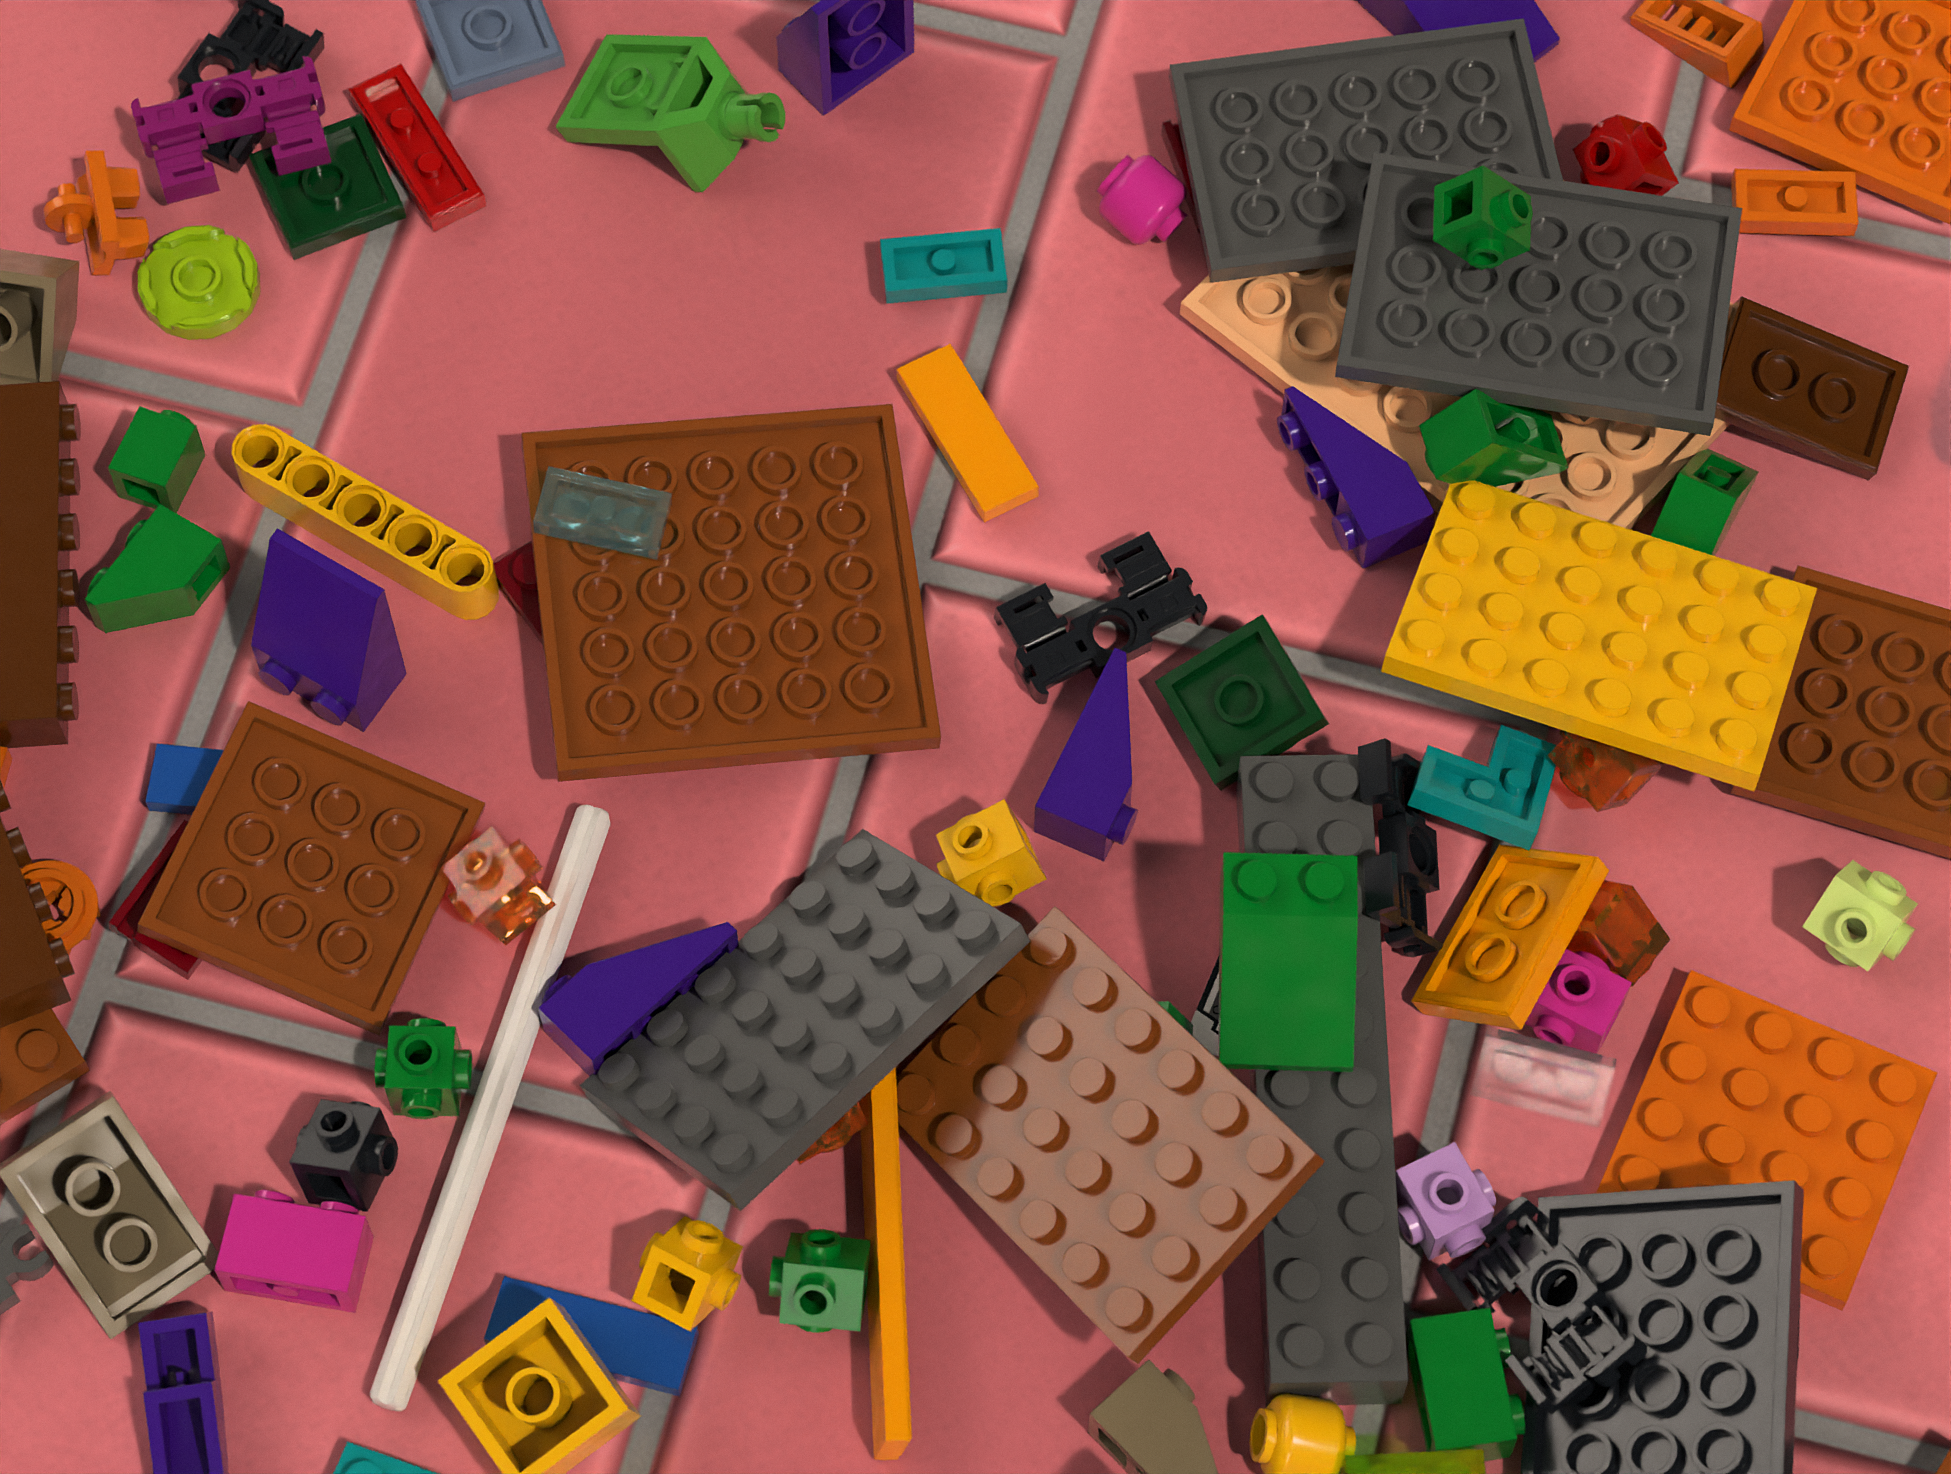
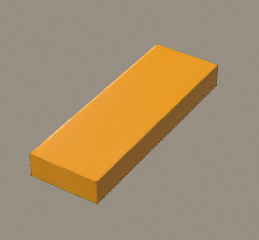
M951 343L896 369L897 381L983 522H987L1039 497L1038 484Z

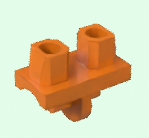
M86 150L84 155L86 173L77 178L76 187L72 183H64L58 186V196L47 202L44 207V218L46 225L50 229L65 233L66 240L69 243L83 241L85 234L92 275H110L115 259L144 257L147 250L149 232L146 219L144 217H116L115 208L137 207L140 197V183L137 169L107 167L104 150Z

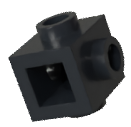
M321 1099L309 1123L300 1130L296 1141V1149L289 1163L308 1203L320 1205L325 1201H334L348 1204L359 1211L368 1212L385 1176H389L395 1168L398 1157V1145L396 1139L392 1136L381 1108L359 1101L343 1103Z

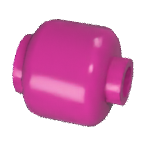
M1129 155L1125 156L1096 191L1103 197L1099 204L1101 216L1135 245L1147 243L1155 235L1165 242L1187 217V214L1179 208L1186 198V186L1151 155H1143L1136 160L1132 159Z

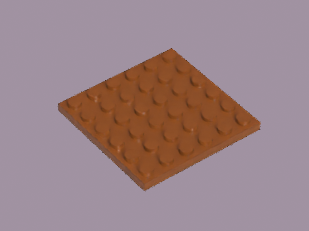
M893 404L522 433L523 461L558 782L940 748L941 732Z

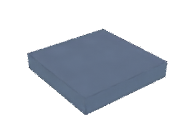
M415 0L417 11L453 102L565 66L564 54L542 0Z

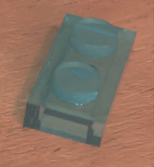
M549 466L533 520V532L657 559L672 505V493Z

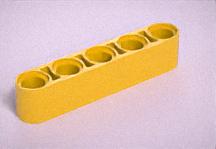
M255 424L244 428L236 435L232 443L231 454L243 490L253 500L458 618L477 620L487 616L495 608L499 600V587L493 560L490 553L483 546L276 427L267 424ZM263 459L275 460L271 465L263 468L252 467ZM313 488L326 489L321 495L315 497L302 496ZM364 517L377 518L373 524L366 527L353 525ZM416 546L429 548L424 554L419 556L404 555L409 549ZM466 576L481 578L476 584L471 586L455 584Z

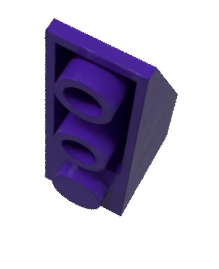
M1292 386L1285 389L1281 416L1277 417L1279 433L1286 447L1290 451L1297 449L1306 465L1304 468L1306 482L1314 498L1317 501L1325 499L1334 516L1332 517V527L1343 550L1346 552L1353 550L1362 569L1427 543L1432 532L1435 511L1408 463Z

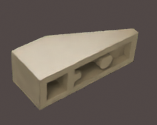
M1147 1360L1089 1415L1088 1433L1128 1474H1218L1197 1407L1192 1403L1196 1399L1189 1385L1175 1371L1169 1368L1162 1373L1150 1360Z

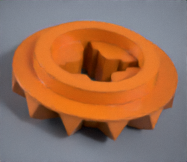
M44 860L26 865L21 868L27 886L40 882L49 906L56 899L60 900L58 907L66 921L63 923L60 920L56 922L50 919L42 922L48 941L59 937L62 938L69 956L72 948L82 940H90L91 929L96 918L101 917L95 886L82 870L67 862Z

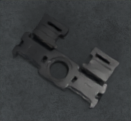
M237 0L240 10L221 37L218 38L208 33L177 77L178 89L181 93L177 99L193 95L191 84L203 82L200 74L206 66L211 64L226 65L234 74L250 70L252 77L256 73L255 58L259 61L258 68L264 71L268 65L282 73L305 67L303 56L310 57L315 62L323 51L324 33L316 29L312 36H309L285 24L283 9L268 0ZM259 9L264 12L263 16L258 14L260 12ZM226 97L219 100L212 112L224 118L233 117V111L230 109L238 98ZM266 130L209 144V149L201 150L202 154L238 173L265 135ZM204 133L200 134L201 139L206 138Z
M1149 531L1100 555L1097 565L1101 574L1115 570L1116 576L1119 577L1123 584L1118 590L1121 596L1071 620L1069 632H1066L1065 626L1068 625L1066 617L1062 616L1057 619L1049 605V602L1053 601L1054 597L1046 583L996 607L994 614L998 626L1001 624L1005 626L1017 647L1014 661L1015 668L1032 698L1038 704L1047 703L1049 695L1047 689L1089 668L1095 678L1101 676L1113 650H1106L1100 647L1094 639L1093 630L1100 623L1106 621L1116 622L1127 631L1128 642L1120 648V650L1126 652L1127 662L1151 650L1154 641L1152 636L1194 616L1199 626L1203 623L1207 612L1206 602L1201 594L1194 596L1191 589L1193 580L1185 569L1175 568L1172 580H1168L1167 575L1171 574L1172 569ZM1143 614H1144V615L1146 616V618H1147V620H1145V621H1144V619H1143V617H1142Z
M1386 738L1359 746L1360 798L1370 806L1375 804L1382 805L1383 819L1378 820L1380 855L1364 859L1366 914L1387 925L1389 932L1384 933L1387 944L1395 949L1403 947L1404 954L1411 958L1441 950L1443 943L1428 935L1426 894L1440 890L1436 830L1426 825V819L1421 816V810L1407 805L1420 762L1406 753L1391 757V741Z
M1517 1197L1494 1216L1490 1224L1481 1229L1486 1237L1485 1242L1490 1245L1489 1248L1483 1244L1454 1270L1445 1263L1436 1270L1467 1311L1491 1308V1313H1494L1496 1310L1491 1304L1507 1291L1515 1295L1521 1289L1549 1327L1559 1335L1557 1338L1552 1335L1547 1339L1551 1347L1548 1345L1544 1346L1546 1351L1538 1358L1528 1356L1524 1360H1520L1512 1354L1505 1360L1537 1404L1552 1415L1590 1383L1586 1375L1591 1377L1600 1386L1609 1387L1621 1377V1373L1617 1368L1625 1361L1635 1366L1645 1357L1647 1346L1634 1334L1626 1338L1603 1308L1611 1301L1610 1298L1568 1247L1562 1242L1554 1246L1533 1219L1540 1210L1525 1197ZM1516 1220L1517 1224L1512 1229L1506 1227L1510 1221ZM1561 1276H1575L1578 1281V1289L1571 1302L1560 1307L1550 1306L1548 1291L1552 1283ZM1468 1281L1471 1282L1485 1302L1480 1305L1465 1285ZM1592 1317V1320L1587 1325L1583 1326V1324ZM1535 1368L1552 1389L1549 1393H1547L1532 1373Z

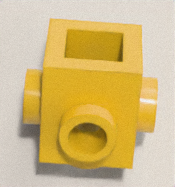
M1005 799L978 813L967 815L955 825L935 834L946 858L936 863L940 875L992 907L1008 903L1017 894L1047 879L1025 829Z
M684 1216L665 1234L659 1231L656 1232L647 1243L639 1262V1267L643 1271L631 1301L691 1331L715 1308L723 1311L733 1299L741 1281V1274L735 1272L734 1269L743 1246L724 1237L723 1232L713 1224L692 1220Z

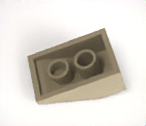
M111 1091L0 1163V1177L110 1339L215 1270L218 1251Z

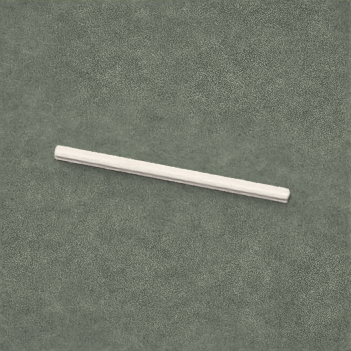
M587 804L580 805L573 817L370 1391L372 1402L384 1409L403 1411L410 1399L541 1024L538 1008L543 1004L542 998L557 979L610 827L609 813L601 808Z

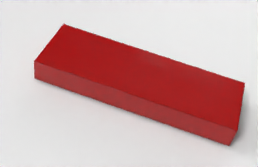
M402 64L348 89L352 103L359 114L361 113L370 132L433 232L487 206L484 193Z

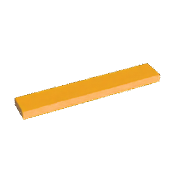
M895 1067L859 1101L865 1240H871L867 1303L874 1460H898L912 1439Z

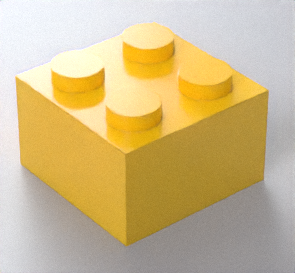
M550 1297L438 1380L503 1474H565L641 1417L638 1410L566 1309Z

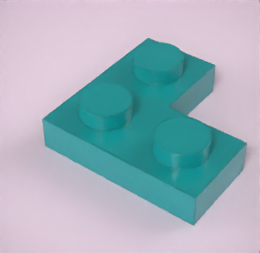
M1501 725L1493 741L1487 765L1484 766L1428 745L1420 762L1407 805L1530 850L1538 833L1561 746Z

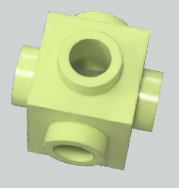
M1852 860L1835 875L1802 927L1826 943V950L1841 963L1851 967L1860 966L1869 971L1883 956L1894 961L1915 932V928L1906 922L1918 903L1906 896L1907 891L1905 887L1892 876L1880 871L1870 872Z

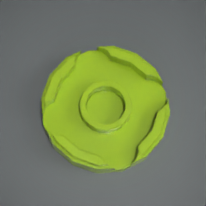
M211 225L186 226L164 235L153 245L154 251L148 256L146 262L143 258L138 269V293L150 320L167 334L187 340L213 339L237 328L252 313L260 296V271L248 244L238 236L237 240L233 236L225 234L224 229Z

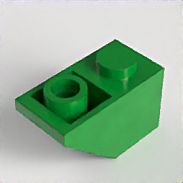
M159 504L148 520L143 519L132 528L126 539L125 549L110 568H102L92 579L85 602L96 628L109 633L194 615L231 568L222 540Z

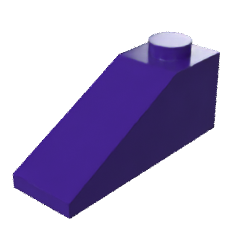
M1114 648L1035 805L1034 818L1035 833L1103 862L1114 842L1121 845L1126 842L1138 813V809L1131 807L1132 763L1127 657L1125 651Z
M725 922L587 964L575 976L565 975L546 991L542 998L543 1004L538 1008L544 1032L589 1076L592 1074L596 1075L602 1063L614 1055L630 1039L635 1040L647 1028L649 1021L656 1014L666 1008L680 994L685 995L694 987L698 976L702 972L709 969L726 952L730 954L739 946L737 930L729 922Z

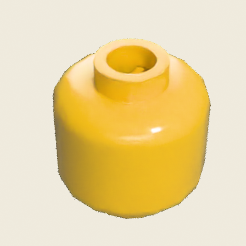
M1294 1394L1277 1395L1272 1399L1267 1408H1259L1254 1416L1250 1431V1454L1254 1462L1260 1463L1264 1474H1338L1341 1467L1348 1468L1351 1465L1355 1455V1430L1353 1427L1346 1426L1343 1411L1335 1401L1330 1399Z

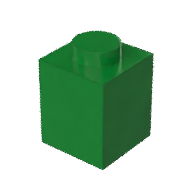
M139 406L108 470L118 497L152 509H156L161 504L177 513L206 454L197 426L186 416L172 410H163L161 413Z

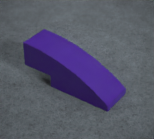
M213 1311L139 1322L138 1327L147 1391L143 1392L153 1474H229Z

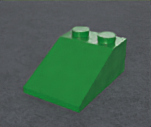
M1223 853L1219 896V1061L1226 1068L1353 1072L1358 930L1357 856Z

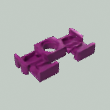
M303 56L305 67L264 78L252 79L250 70L191 84L193 95L152 106L141 107L138 98L132 101L131 109L143 152L146 157L155 159L167 204L220 191L212 161L204 163L201 150L209 149V144L267 130V134L273 132L276 134L278 145L271 146L279 176L332 163L320 121V116L325 113L326 106L315 65L310 57ZM226 97L239 98L245 102L243 110L233 117L224 118L212 112L215 104ZM316 105L317 110L311 111L310 106ZM268 117L269 122L264 123L263 118ZM204 133L206 138L201 139L200 134ZM157 145L158 150L153 151L152 146Z

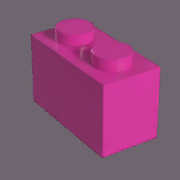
M259 1190L255 1192L254 1197L234 1194L215 1266V1272L225 1291L356 1313L374 1238L366 1216L359 1215L360 1211L355 1207L340 1202L325 1201L320 1204V1208L294 1204L293 1198L275 1191Z

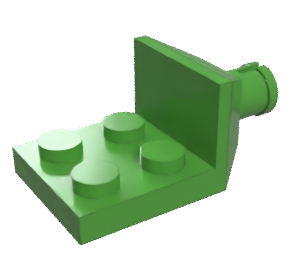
M606 34L559 119L556 128L567 142L659 146L694 192H704L735 159L745 139L772 142L780 136L775 129L784 128L785 109L781 99L774 93L749 94L707 37Z

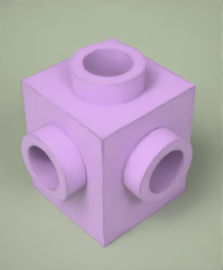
M1455 1142L1396 1170L1399 1228L1410 1245L1420 1244L1428 1260L1448 1252L1451 1258H1456L1472 1251L1485 1241L1486 1237L1481 1229L1491 1223L1495 1211L1493 1206L1496 1205V1197L1487 1177L1480 1169L1471 1171Z

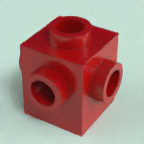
M1616 114L1614 117L1606 118L1597 123L1591 129L1590 136L1572 149L1582 169L1580 172L1582 184L1663 196L1679 183L1664 153L1667 150L1666 141L1658 129L1649 122H1640Z

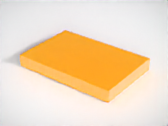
M1499 844L1411 1002L1424 1015L1521 1030L1607 876L1609 869L1597 856L1532 848L1527 850L1521 847Z

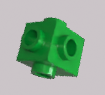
M1484 165L1434 186L1433 241L1481 271L1497 267L1508 259L1530 251L1533 211L1529 194Z
M429 1018L410 1020L407 1026L389 1025L387 1048H377L375 1085L376 1088H385L393 1115H404L414 1119L460 1116L461 1089H470L472 1083L471 1049H462L456 1027L446 1026L442 1021Z
M814 1229L805 1233L791 1232L785 1257L773 1256L770 1271L769 1296L781 1298L779 1323L797 1325L802 1330L814 1333L827 1332L832 1329L860 1331L867 1301L871 1240L845 1238L836 1232L825 1229Z

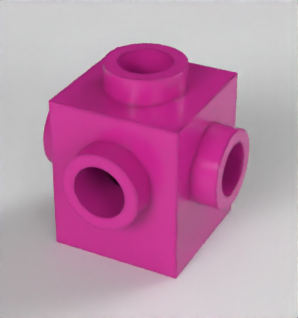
M1566 949L1525 1024L1532 1027L1536 1036L1545 1043L1559 1049L1570 1047L1595 1059L1624 1006L1632 982L1611 972L1608 965L1597 956L1584 951L1573 953Z

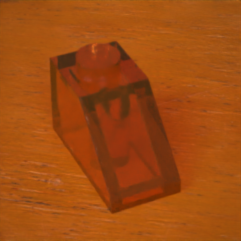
M1604 880L1566 949L1573 953L1584 951L1597 956L1608 965L1611 972L1632 982L1631 986L1633 987L1638 979L1649 971L1655 958L1671 939L1632 885Z

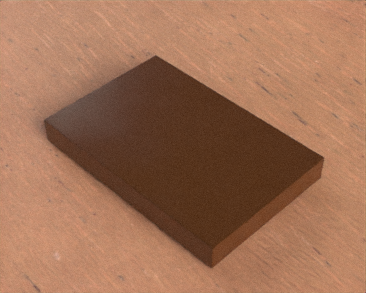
M1741 296L1733 305L1726 328L1715 418L1863 479L1870 480L1877 474L1909 366Z

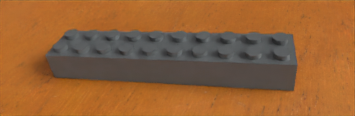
M1358 754L1240 756L1236 785L1239 853L1357 856L1358 876L1353 1072L1250 1069L1251 1091L1325 1160L1323 1165L1257 1235L1265 1403L1267 1407L1277 1395L1294 1394L1330 1399L1335 1401L1337 1405L1401 1404L1408 1383L1381 932L1380 921L1366 914L1364 859L1376 856L1373 805L1366 804L1360 798Z

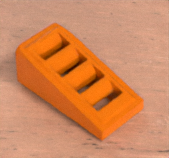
M1644 0L1630 16L1632 26L1711 79L1731 89L1737 85L1764 52L1762 22L1714 0ZM1673 4L1679 8L1668 22L1661 19ZM1692 18L1697 20L1688 31L1684 30ZM1713 31L1717 33L1711 41L1706 40Z

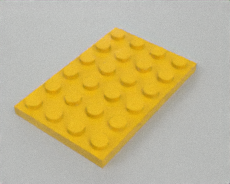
M1478 481L1453 483L1449 485L1387 648L1381 672L1754 792L1764 765L1817 588Z

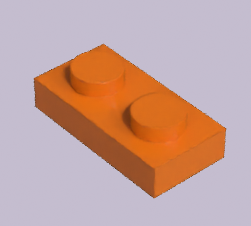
M1734 169L1731 180L1732 207L1742 208L1739 233L1855 235L1859 224L1855 172Z

